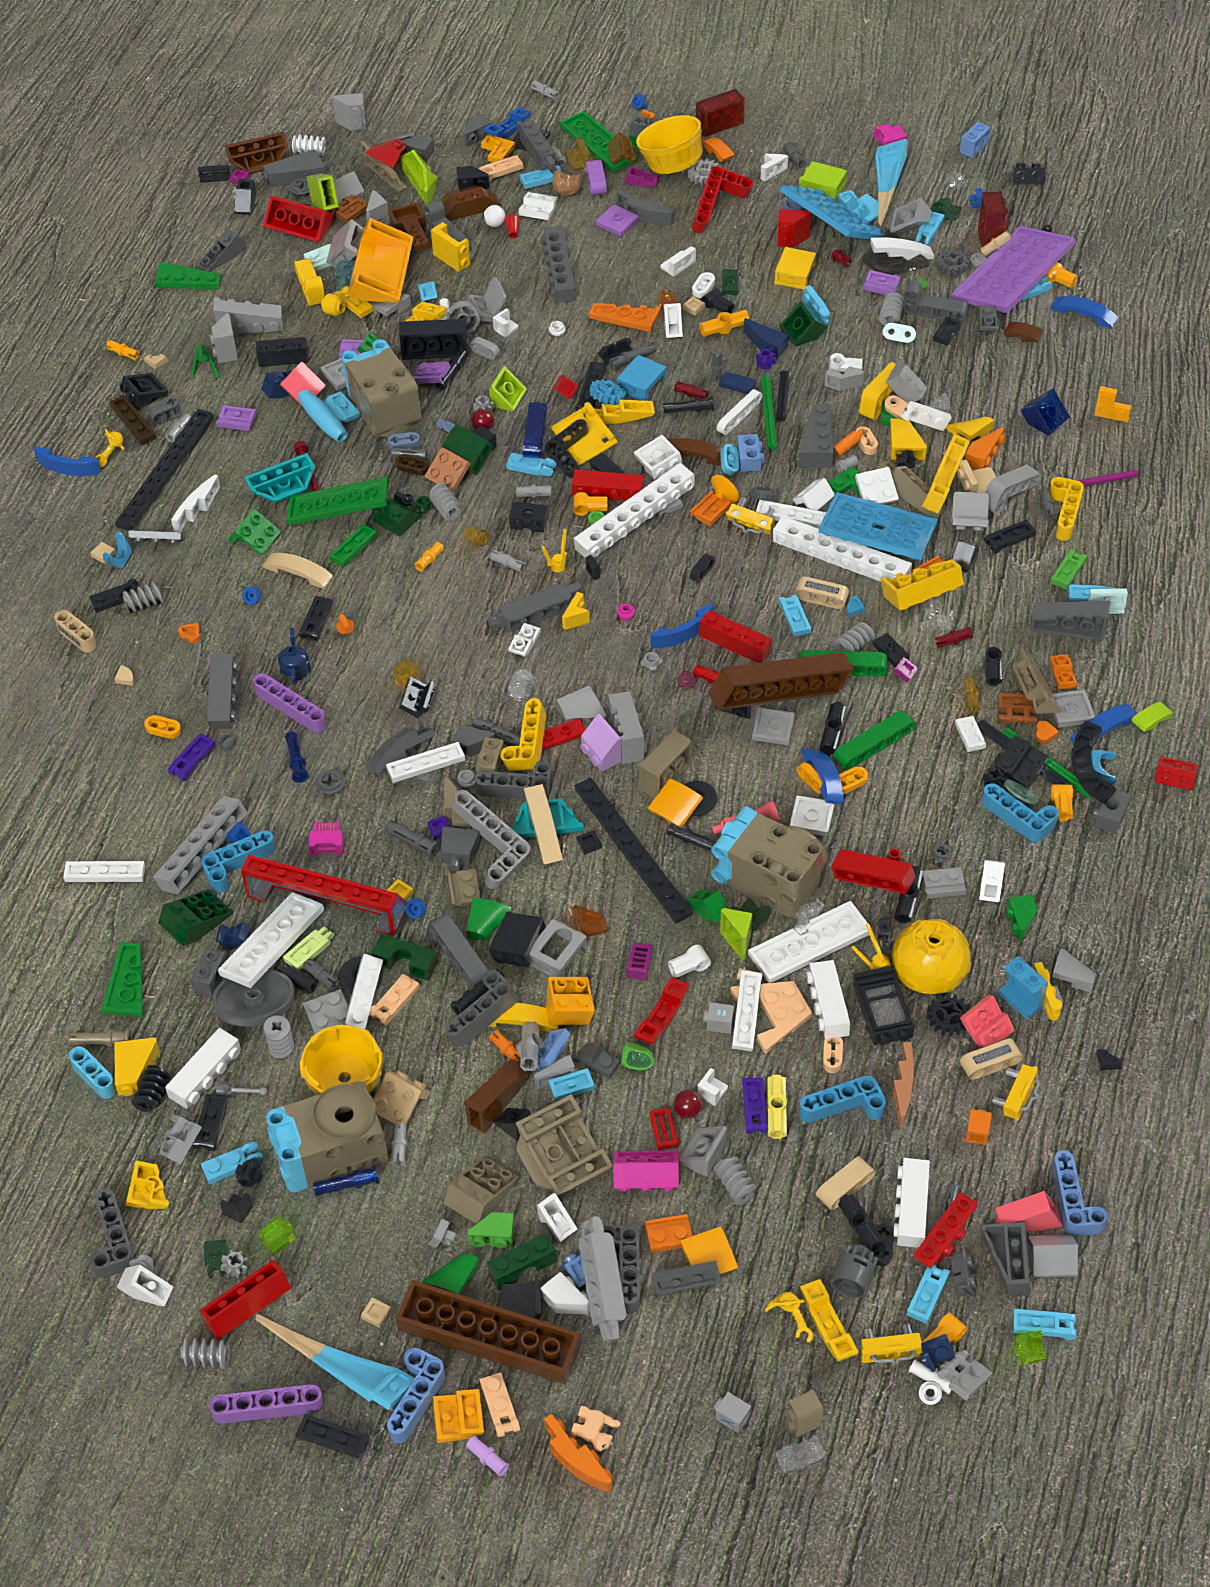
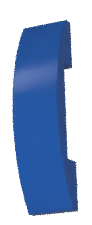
M518 107L510 112V118L499 125L492 123L483 128V131L498 138L510 136L518 130L516 121L524 123L525 119L530 117L531 112Z
M1056 297L1050 308L1063 314L1070 310L1097 319V325L1112 329L1118 320V316L1105 306L1082 297Z
M34 447L37 461L54 472L74 476L95 475L101 472L99 460L96 458L82 456L80 460L52 455L51 449Z
M710 603L697 610L696 618L670 631L665 626L651 633L650 646L652 648H665L693 638L699 634V621L708 610L713 612V605Z
M1123 704L1104 711L1089 722L1101 727L1102 732L1098 736L1100 738L1122 724L1127 726L1133 723L1131 720L1138 713L1129 704ZM1076 731L1070 738V740L1073 743L1075 742V736L1078 731Z
M802 748L800 751L806 763L814 765L823 783L819 790L825 802L842 805L844 802L843 789L834 763L822 751Z

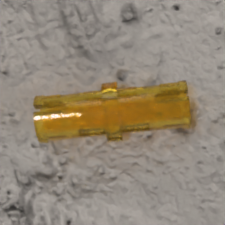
M969 676V683L968 677H965L963 679L964 695L968 701L969 712L974 713L973 706H975L977 713L981 710L978 700L979 691L976 689L975 678Z

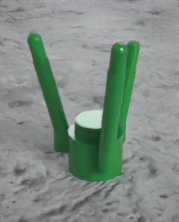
M200 344L195 349L196 355L194 356L190 378L194 377L197 361L205 362L207 359L210 361L216 378H219L212 354L209 353L207 346Z

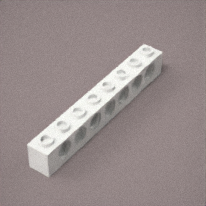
M679 463L574 537L575 550L585 558L589 555H592L593 558L597 557L616 541L625 537L629 532L638 528L647 519L652 518L654 514L664 509L668 504L691 490L695 486L694 474Z
M785 516L781 517L773 529V542L880 582V578H895V574L903 573V575L911 574L912 563L855 542L818 533V528Z

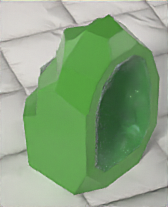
M625 1042L620 1065L635 1070H646L654 1066L655 1058L651 1051L638 1044Z

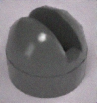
M223 735L220 738L219 744L223 751H231L235 747L232 736Z

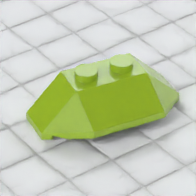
M412 150L401 156L402 170L425 204H428L437 190L436 183H438L436 174L432 173L431 167Z

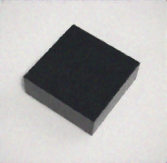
M589 555L585 558L586 570L594 580L600 578V565L592 555Z
M594 830L576 837V841L584 855L602 848V844Z

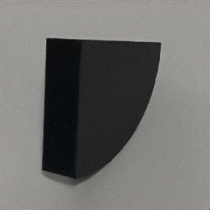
M1097 1049L1096 1056L1100 1071L1121 1069L1122 1064L1117 1057H1114L1106 1050Z

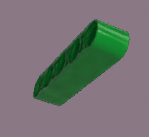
M801 650L797 653V658L843 652L854 668L849 676L882 677L887 674V655L882 652Z
M900 710L837 748L833 758L845 770H849L910 734L917 724L904 710Z

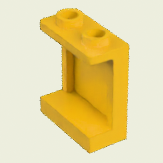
M443 222L431 229L433 255L458 272L471 264L469 240L464 239L458 242L450 237L447 225Z
M785 247L775 270L774 284L804 290L807 286L810 271L816 264V253Z

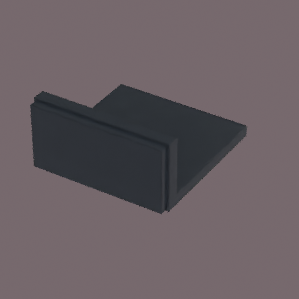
M535 1279L534 1284H502V1308L534 1319L541 1318L540 1279Z

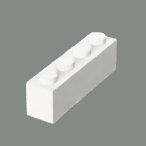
M834 960L810 963L809 972H806L807 983L812 986L810 987L811 999H815L816 1002L814 1003L815 1015H819L820 1018L818 1019L819 1031H823L825 1039L849 1036L850 1020Z
M218 1028L167 1084L165 1088L168 1098L187 1110L192 1104H196L200 1095L206 1089H209L218 1075L224 1073L227 1065L239 1056L241 1051L239 1040Z
M904 1158L903 1165L898 1166L897 1179H901V1185H897L896 1198H900V1204L895 1206V1217H899L898 1224L894 1223L893 1236L897 1237V1245L918 1248L925 1239L930 1163L928 1160Z

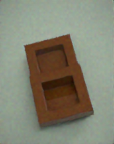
M1009 322L1004 331L1005 337H1021L1022 342H1038L1043 333L1041 328L1021 322Z

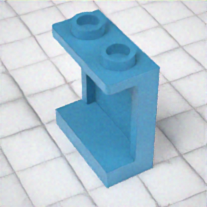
M637 355L617 377V385H622L626 395L640 401H647L650 389L659 379L665 380L667 378V367Z
M1017 956L1004 967V971L1009 974L1008 983L999 989L998 995L1029 1020L1042 1009L1048 982Z

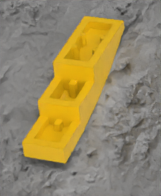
M620 400L619 405L602 404L601 409H595L605 425L635 421L655 414L653 401ZM588 412L584 414L585 418L590 416Z

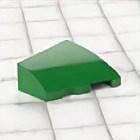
M473 897L466 929L467 939L487 941L492 936V932L500 926L506 912H511V907L492 900Z
M460 1254L425 1278L422 1283L461 1295L466 1284H470L480 1266L479 1257Z

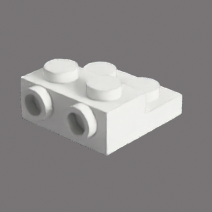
M660 435L634 452L635 457L642 463L645 471L654 480L683 462L680 452L663 435Z

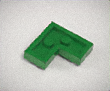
M852 466L829 480L828 484L835 494L836 492L843 494L852 489L860 495L855 475L860 474V472Z

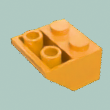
M548 977L546 1009L549 1025H589L595 1010L588 977Z

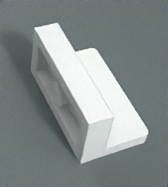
M690 246L685 251H680L661 264L660 268L674 277L696 262V249Z
M822 478L813 481L794 497L793 501L796 505L804 503L807 509L818 510L835 494L826 479Z

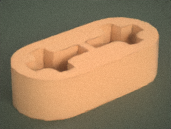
M867 427L857 428L856 432L861 429L864 433L860 437L861 441L858 442L862 451L868 455L875 454L878 449V442L871 430Z
M841 1037L827 1038L824 1041L823 1068L828 1073H837L841 1069L843 1052ZM832 1042L836 1045L835 1050H831ZM831 1057L835 1058V1065H830Z

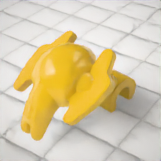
M105 429L106 433L104 435L107 436L110 445L102 454L95 457L99 460L100 468L105 466L107 458L115 447H120L122 450L125 449L122 446L123 436L121 433L109 432Z
M792 1292L781 1293L771 1300L765 1308V1312L770 1311L776 1306L781 1307L786 1312H792L796 1324H798L796 1337L800 1338L802 1332L806 1331L809 1335L807 1342L811 1343L814 1333L807 1327L801 1311L798 1310L800 1304L804 1303V1300H799Z

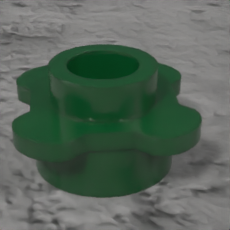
M420 496L413 503V507L417 508L419 513H425L432 509L434 504L430 503V499L427 496Z

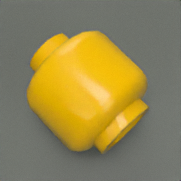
M329 293L322 299L321 306L324 313L340 316L346 309V302L342 296Z

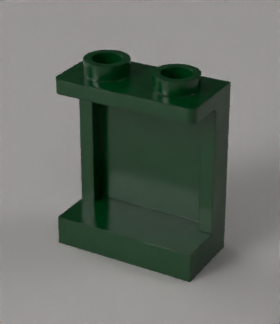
M455 424L450 430L448 438L441 445V447L471 463L467 470L476 476L494 447L488 440L458 424Z

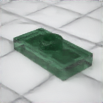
M722 269V295H738L737 269Z

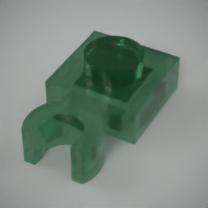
M226 1239L204 1241L205 1265H209L207 1267L209 1279L212 1278V1273L215 1270H219L221 1278L225 1275V1271L220 1269L223 1263L221 1261L222 1256H227Z

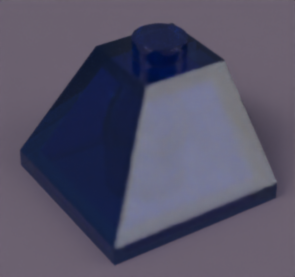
M1054 388L1031 400L1020 410L1028 425L1046 435H1051L1070 418Z

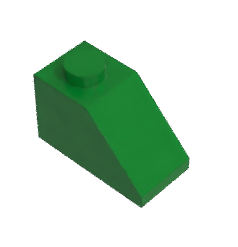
M699 889L685 900L705 921H721V910L723 908L728 909L720 892L716 890Z

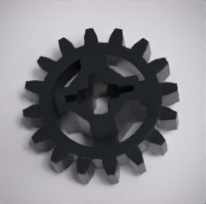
M946 993L945 998L938 995V1000L932 999L931 1005H928L927 1019H929V1026L935 1025L934 1031L936 1032L940 1029L943 1036L946 1032H949L950 1036H953V1032L960 1035L961 1029L966 1031L960 1017L969 1011L970 1005L964 1004V998L958 1000L956 994L953 998L950 997L949 993Z

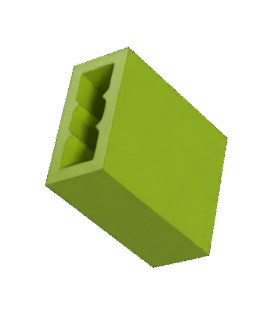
M812 161L810 166L806 167L804 175L800 177L799 185L806 189L808 187L814 190L817 188L825 192L824 195L837 199V194L842 191L846 184L847 170Z
M320 173L306 176L314 208L328 210L339 207L332 175Z

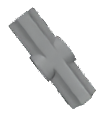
M527 1021L522 1025V1039L516 1044V1049L520 1054V1067L524 1071H534L538 1068V1051L544 1047L543 1041L539 1037L540 1026L536 1022Z

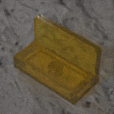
M582 137L575 138L576 148L565 150V155L573 171L586 169V161H591V154Z

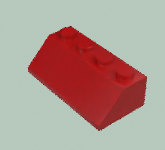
M271 195L263 226L320 242L329 231L334 214Z

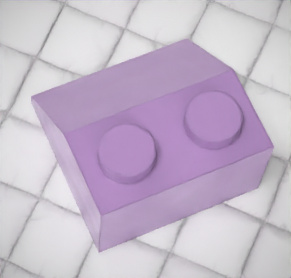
M600 714L596 715L581 735L580 747L583 753L588 754L591 758L595 767L598 766L603 772L621 762V738Z

